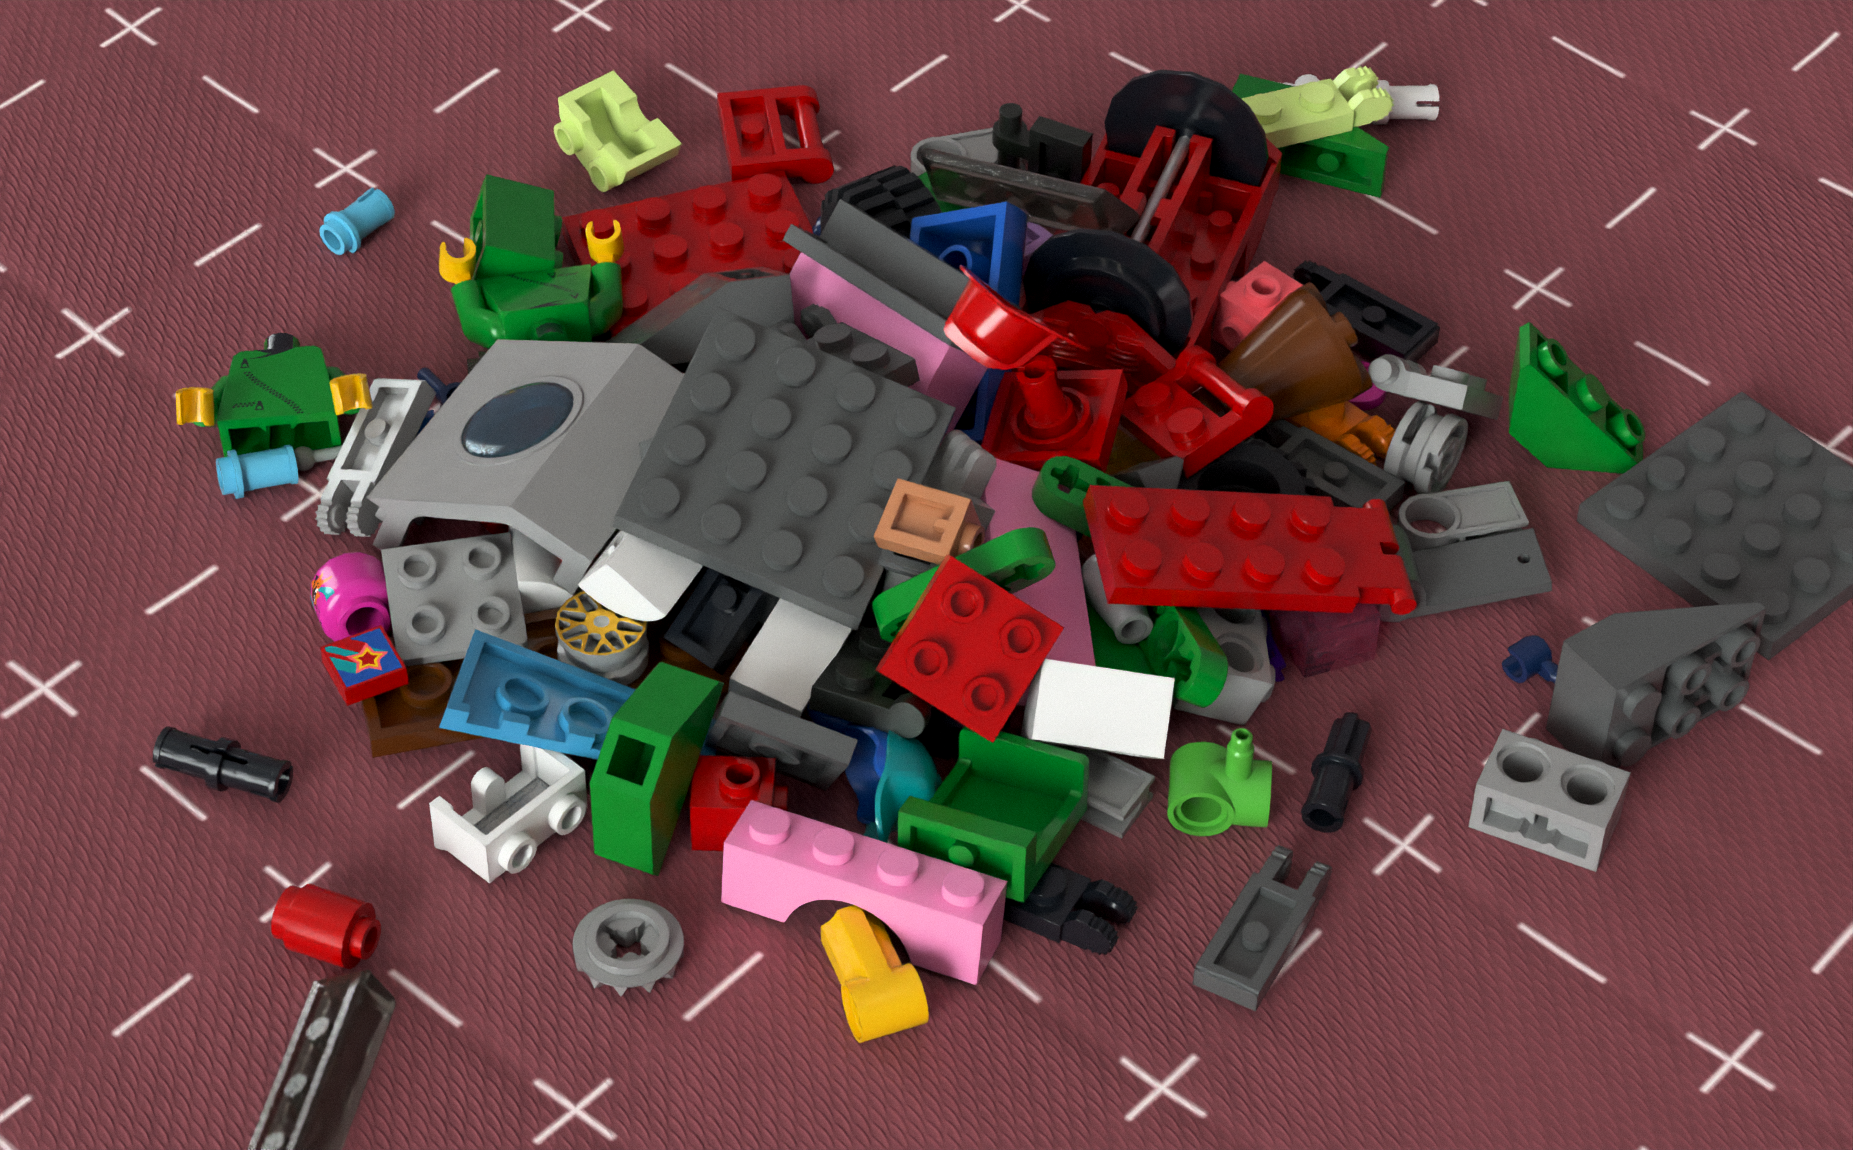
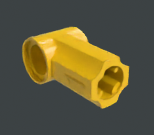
M851 905L837 910L827 923L821 925V942L840 981L845 1015L849 1027L859 1043L928 1023V1004L919 975L911 963L902 965L881 919L863 908Z

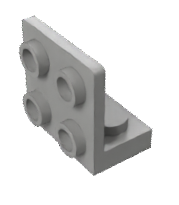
M510 532L381 549L395 649L405 666L463 659L475 629L527 648V632L520 590H518Z

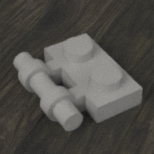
M1388 354L1378 357L1369 365L1368 373L1373 384L1383 391L1494 420L1498 419L1503 396L1484 391L1487 379L1433 365L1431 376H1428L1422 365Z

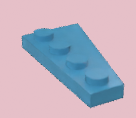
M475 629L439 728L598 760L612 717L636 689ZM703 744L700 755L715 756L717 749Z

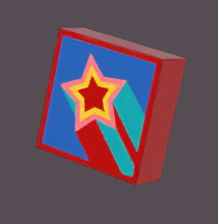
M382 625L320 647L322 663L347 706L409 684L407 668Z

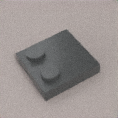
M729 691L713 715L704 745L736 757L776 758L777 773L826 791L848 767L858 740Z

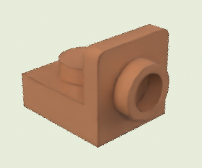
M897 478L875 531L874 539L879 548L940 565L946 555H951L955 558L984 544L985 529L981 526L971 499Z

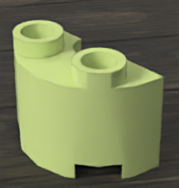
M614 70L558 97L561 122L554 126L555 138L563 152L567 155L575 154L588 171L593 184L602 192H606L678 155L682 143L658 118L649 121L643 115L639 108L637 95Z

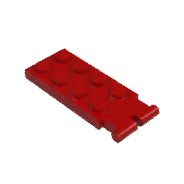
M1090 485L1083 500L1108 604L1352 613L1357 603L1388 604L1391 607V611L1396 615L1408 614L1417 606L1403 558L1395 555L1399 551V544L1386 502L1382 499L1369 500L1361 508L1335 507L1332 498L1329 496Z

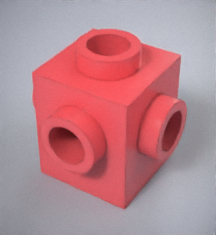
M1263 261L1237 282L1230 281L1227 284L1226 290L1220 294L1212 338L1232 351L1289 293L1303 285L1268 262Z

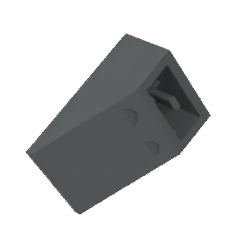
M766 267L704 273L605 343L640 344L668 364H671V366H683V370L686 371L717 307L767 328L781 320L795 325L790 274Z
M1760 602L1614 613L1563 641L1546 730L1572 753L1602 761L1616 768L1621 765L1627 767L1635 764L1649 749L1671 737L1673 739L1683 737L1697 722L1719 710L1728 711L1742 701L1749 689L1748 679L1754 655L1761 643L1759 636L1766 607Z

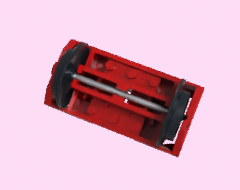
M1160 69L1132 78L1114 94L1104 121L1106 133L1054 235L1031 254L1023 278L1025 291L1019 301L1021 310L1069 335L1091 349L1090 352L1085 351L1058 337L1037 355L1048 356L1054 360L1057 367L1061 366L1072 370L1123 369L1128 384V391L1133 395L1142 386L1153 382L1174 368L1176 359L1185 348L1191 345H1199L1210 352L1212 320L1218 308L1219 296L1226 290L1232 275L1241 278L1245 276L1260 244L1274 197L1279 189L1282 152L1266 138L1265 131L1250 106L1224 84L1194 72ZM1013 368L1012 372H1018V369Z

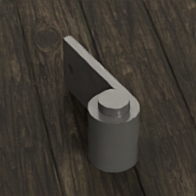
M1392 524L1399 544V551L1395 555L1403 558L1417 606L1412 612L1405 615L1394 614L1388 604H1363L1366 614L1375 620L1400 622L1409 618L1552 591V581L1533 528L1412 551L1406 531L1400 526Z

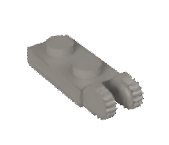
M374 379L369 389L373 408H360L326 478L329 482L320 499L321 504L317 505L318 510L315 511L317 514L315 520H317V527H320L321 532H324V534L340 535L341 532H345L347 527V529H350V534H354V536L371 537V534H375V530L379 529L378 524L382 521L375 517L379 506L366 497L415 439L436 395V392L426 380Z

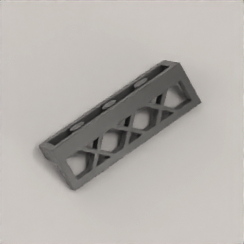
M842 199L836 205L820 236L793 224L790 225L783 241L944 343L963 351L946 337L944 332L945 322L951 315L955 304L969 281V277L962 271L860 208ZM1006 299V300H1007L1008 302H1010L1013 306H1015V307H1017L1018 309L1021 310V307L1017 306L1016 304H1014V303H1012L1011 301H1009L1008 299Z

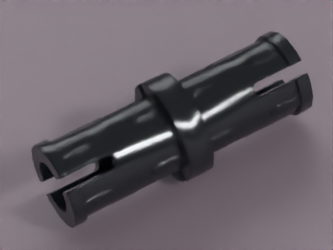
M166 726L158 735L153 750L155 767L203 779L208 788L220 792L226 791L230 787L279 803L287 795L293 779L294 769L291 766V761L279 760L241 749V745L237 740L227 737H221L218 741L179 731L175 727Z

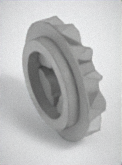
M620 899L598 906L580 921L573 936L572 945L577 971L585 972L589 976L594 989L603 985L613 986L620 996L624 994L627 988L638 986L643 987L650 993L655 982L660 978L673 979L676 964L680 958L684 957V936L677 919L662 906L641 899ZM635 942H641L640 956L636 953L628 952L622 958H617V944L628 948Z

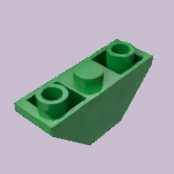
M1530 322L1519 327L1509 385V434L1547 468L1623 474L1643 460V441L1646 435L1638 416L1632 410H1624L1606 393L1604 386L1597 377L1592 374L1586 375L1575 365L1557 340L1553 338L1548 339Z
M659 662L614 714L590 780L595 855L659 876L724 686L723 682Z

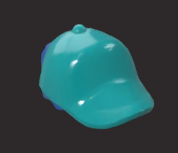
M808 703L807 713L815 724L858 740L850 763L845 769L847 779L859 800L857 819L859 822L866 824L864 836L887 843L890 834L898 832V811L907 798L913 796L929 801L934 796L936 789L941 785L942 779L937 774L930 752L915 737L903 738L890 730L886 733L874 727L863 726L809 709L810 703Z

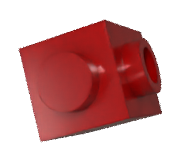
M699 756L693 774L690 800L692 850L724 851V841L751 800L788 811L789 786L776 785V758Z

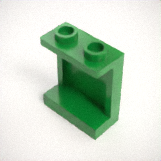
M964 726L960 731L958 762L937 789L934 796L929 801L909 796L899 809L898 847L1006 880V898L1024 903L1087 810L1089 758L1081 753L1002 731L999 732L992 743Z

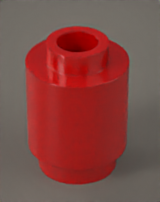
M306 884L302 888L292 885L284 890L276 903L272 915L271 931L273 937L282 940L286 949L345 969H352L362 959H369L376 950L381 935V923L379 920H376L375 908L369 902L313 884Z

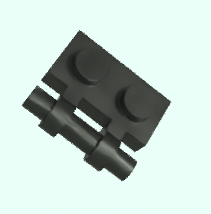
M1015 103L1003 104L999 109V120L994 123L992 131V143L998 150L997 160L991 167V185L996 189V202L1007 201L1015 205L1019 198L1026 200V215L1036 222L1057 228L1091 163L1093 133L1042 116L1038 117L1029 131L1027 125L1022 121V108L1020 105ZM1020 158L1028 160V171L1025 169L1022 161H1020Z

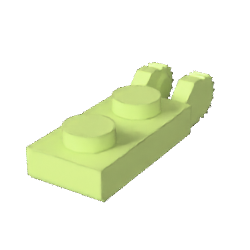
M1359 66L1357 69L1354 67L1344 69L1333 81L1330 78L1242 98L1254 112L1265 131L1266 138L1276 148L1352 131L1353 127L1371 124L1372 121L1377 122L1380 119L1383 120L1392 111V106H1394L1392 103L1394 100L1386 89L1382 90L1381 87L1377 89L1376 86L1379 84L1377 81L1378 77L1370 67L1367 68L1366 66Z

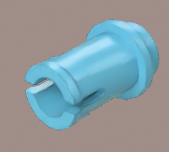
M370 188L344 210L339 212L331 211L324 217V224L319 229L321 239L327 248L337 255H342L346 251L354 253L361 247V240L394 218V206L385 193L379 189L374 190V188Z
M290 445L237 455L235 449L228 450L227 457L216 458V471L222 495L234 494L236 499L244 498V492L289 483L291 485L297 484L299 480L295 453Z

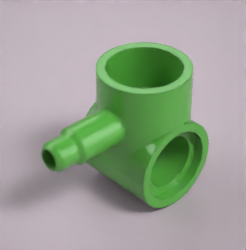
M1245 728L1234 730L1227 748L1211 742H1193L1181 746L1173 753L1170 760L1167 816L1170 823L1176 829L1193 836H1212L1224 832L1231 825L1267 828L1271 799L1272 761L1253 759V735L1249 730Z

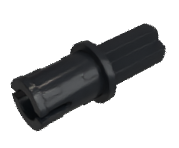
M1346 712L1343 718L1334 720L1323 753L1318 754L1313 759L1311 772L1314 780L1301 813H1303V822L1316 831L1332 833L1342 827L1343 817L1351 793L1362 784L1364 771L1361 763L1372 729L1370 723L1359 719L1357 713Z

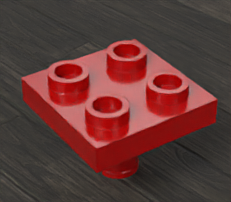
M1037 355L1023 366L1017 367L1018 372L1004 373L981 444L983 449L992 454L996 459L1038 472L1041 471L1047 460L1057 456H1067L1106 473L1128 390L1123 369L1057 371L1056 363L1052 358Z
M946 555L875 670L993 743L1064 627L953 556Z

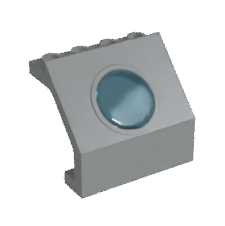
M497 339L367 495V499L379 506L375 517L383 521L372 545L380 550L402 547L412 523L415 522L420 526L426 517L502 523L517 529L560 558L562 562L553 581L574 595L579 588V582L620 531L613 527L615 514L642 462L639 443L654 437L684 374L640 344Z

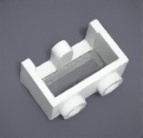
M520 744L522 771L506 783L501 776L489 767L480 769L471 781L473 808L463 816L456 813L450 803L438 796L429 803L434 847L451 853L489 884L506 870L515 874L525 869L534 858L538 845L555 832L560 835L572 832L582 821L588 807L585 770L563 753Z

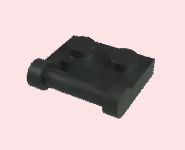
M860 625L858 630L854 631L812 685L809 709L863 726L874 727L886 733L890 730L903 738H914L919 736L931 719L932 705L911 692L900 695L896 700L893 699L901 686L875 670L892 642H887L881 638L878 627L868 628Z

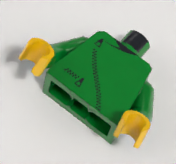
M613 220L615 232L607 239L595 237L593 221L586 225L585 233L589 254L597 262L592 268L590 264L480 278L478 281L472 280L476 260V246L474 242L467 237L464 238V257L462 258L450 256L446 251L445 242H442L439 254V273L446 281L455 283L451 288V293L464 335L472 343L490 349L497 339L595 342V338L603 336L620 320L623 313L621 266L615 263L624 252L620 223L617 220Z
M276 333L267 337L264 342V350L241 351L234 355L228 375L220 377L211 389L189 387L176 391L177 425L192 422L196 426L218 427L224 457H227L228 450L234 449L237 455L282 448L284 445L292 446L293 450L301 446L309 447L312 450L340 446L343 443L338 415L353 416L358 414L360 408H373L366 374L345 375L338 367L326 366L321 348L314 345L300 347L298 339L288 333Z

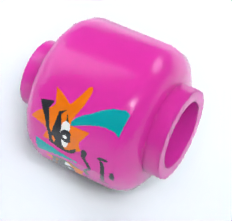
M362 552L343 553L329 559L317 570L311 582L310 599L321 627L330 639L335 642L382 625L387 635L393 631L383 563L376 557Z

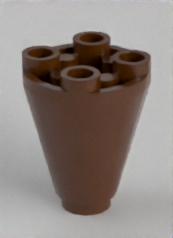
M1311 282L1289 293L1217 365L1245 388L1258 389L1271 399L1274 411L1268 423L1352 400L1373 386L1366 368L1356 356H1353L1350 350L1352 346L1358 343L1351 324L1339 311L1332 316L1329 315L1322 295ZM1203 386L1191 394L1220 418L1232 410Z

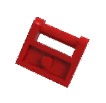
M797 85L717 93V111L732 181L784 170L787 178L802 177L811 184L823 183L831 178L834 173L831 153L823 147L816 117L819 113L820 105L817 93L812 87ZM788 115L795 121L801 148L786 149L779 116Z
M1191 345L1179 354L1174 368L1153 382L1142 386L1134 395L1125 400L1120 423L1162 459L1174 456L1184 459L1181 474L1189 478L1263 428L1270 421L1274 406L1271 399L1260 390L1245 388L1216 365L1214 356L1199 345ZM1203 386L1232 410L1220 418L1193 397L1191 393Z

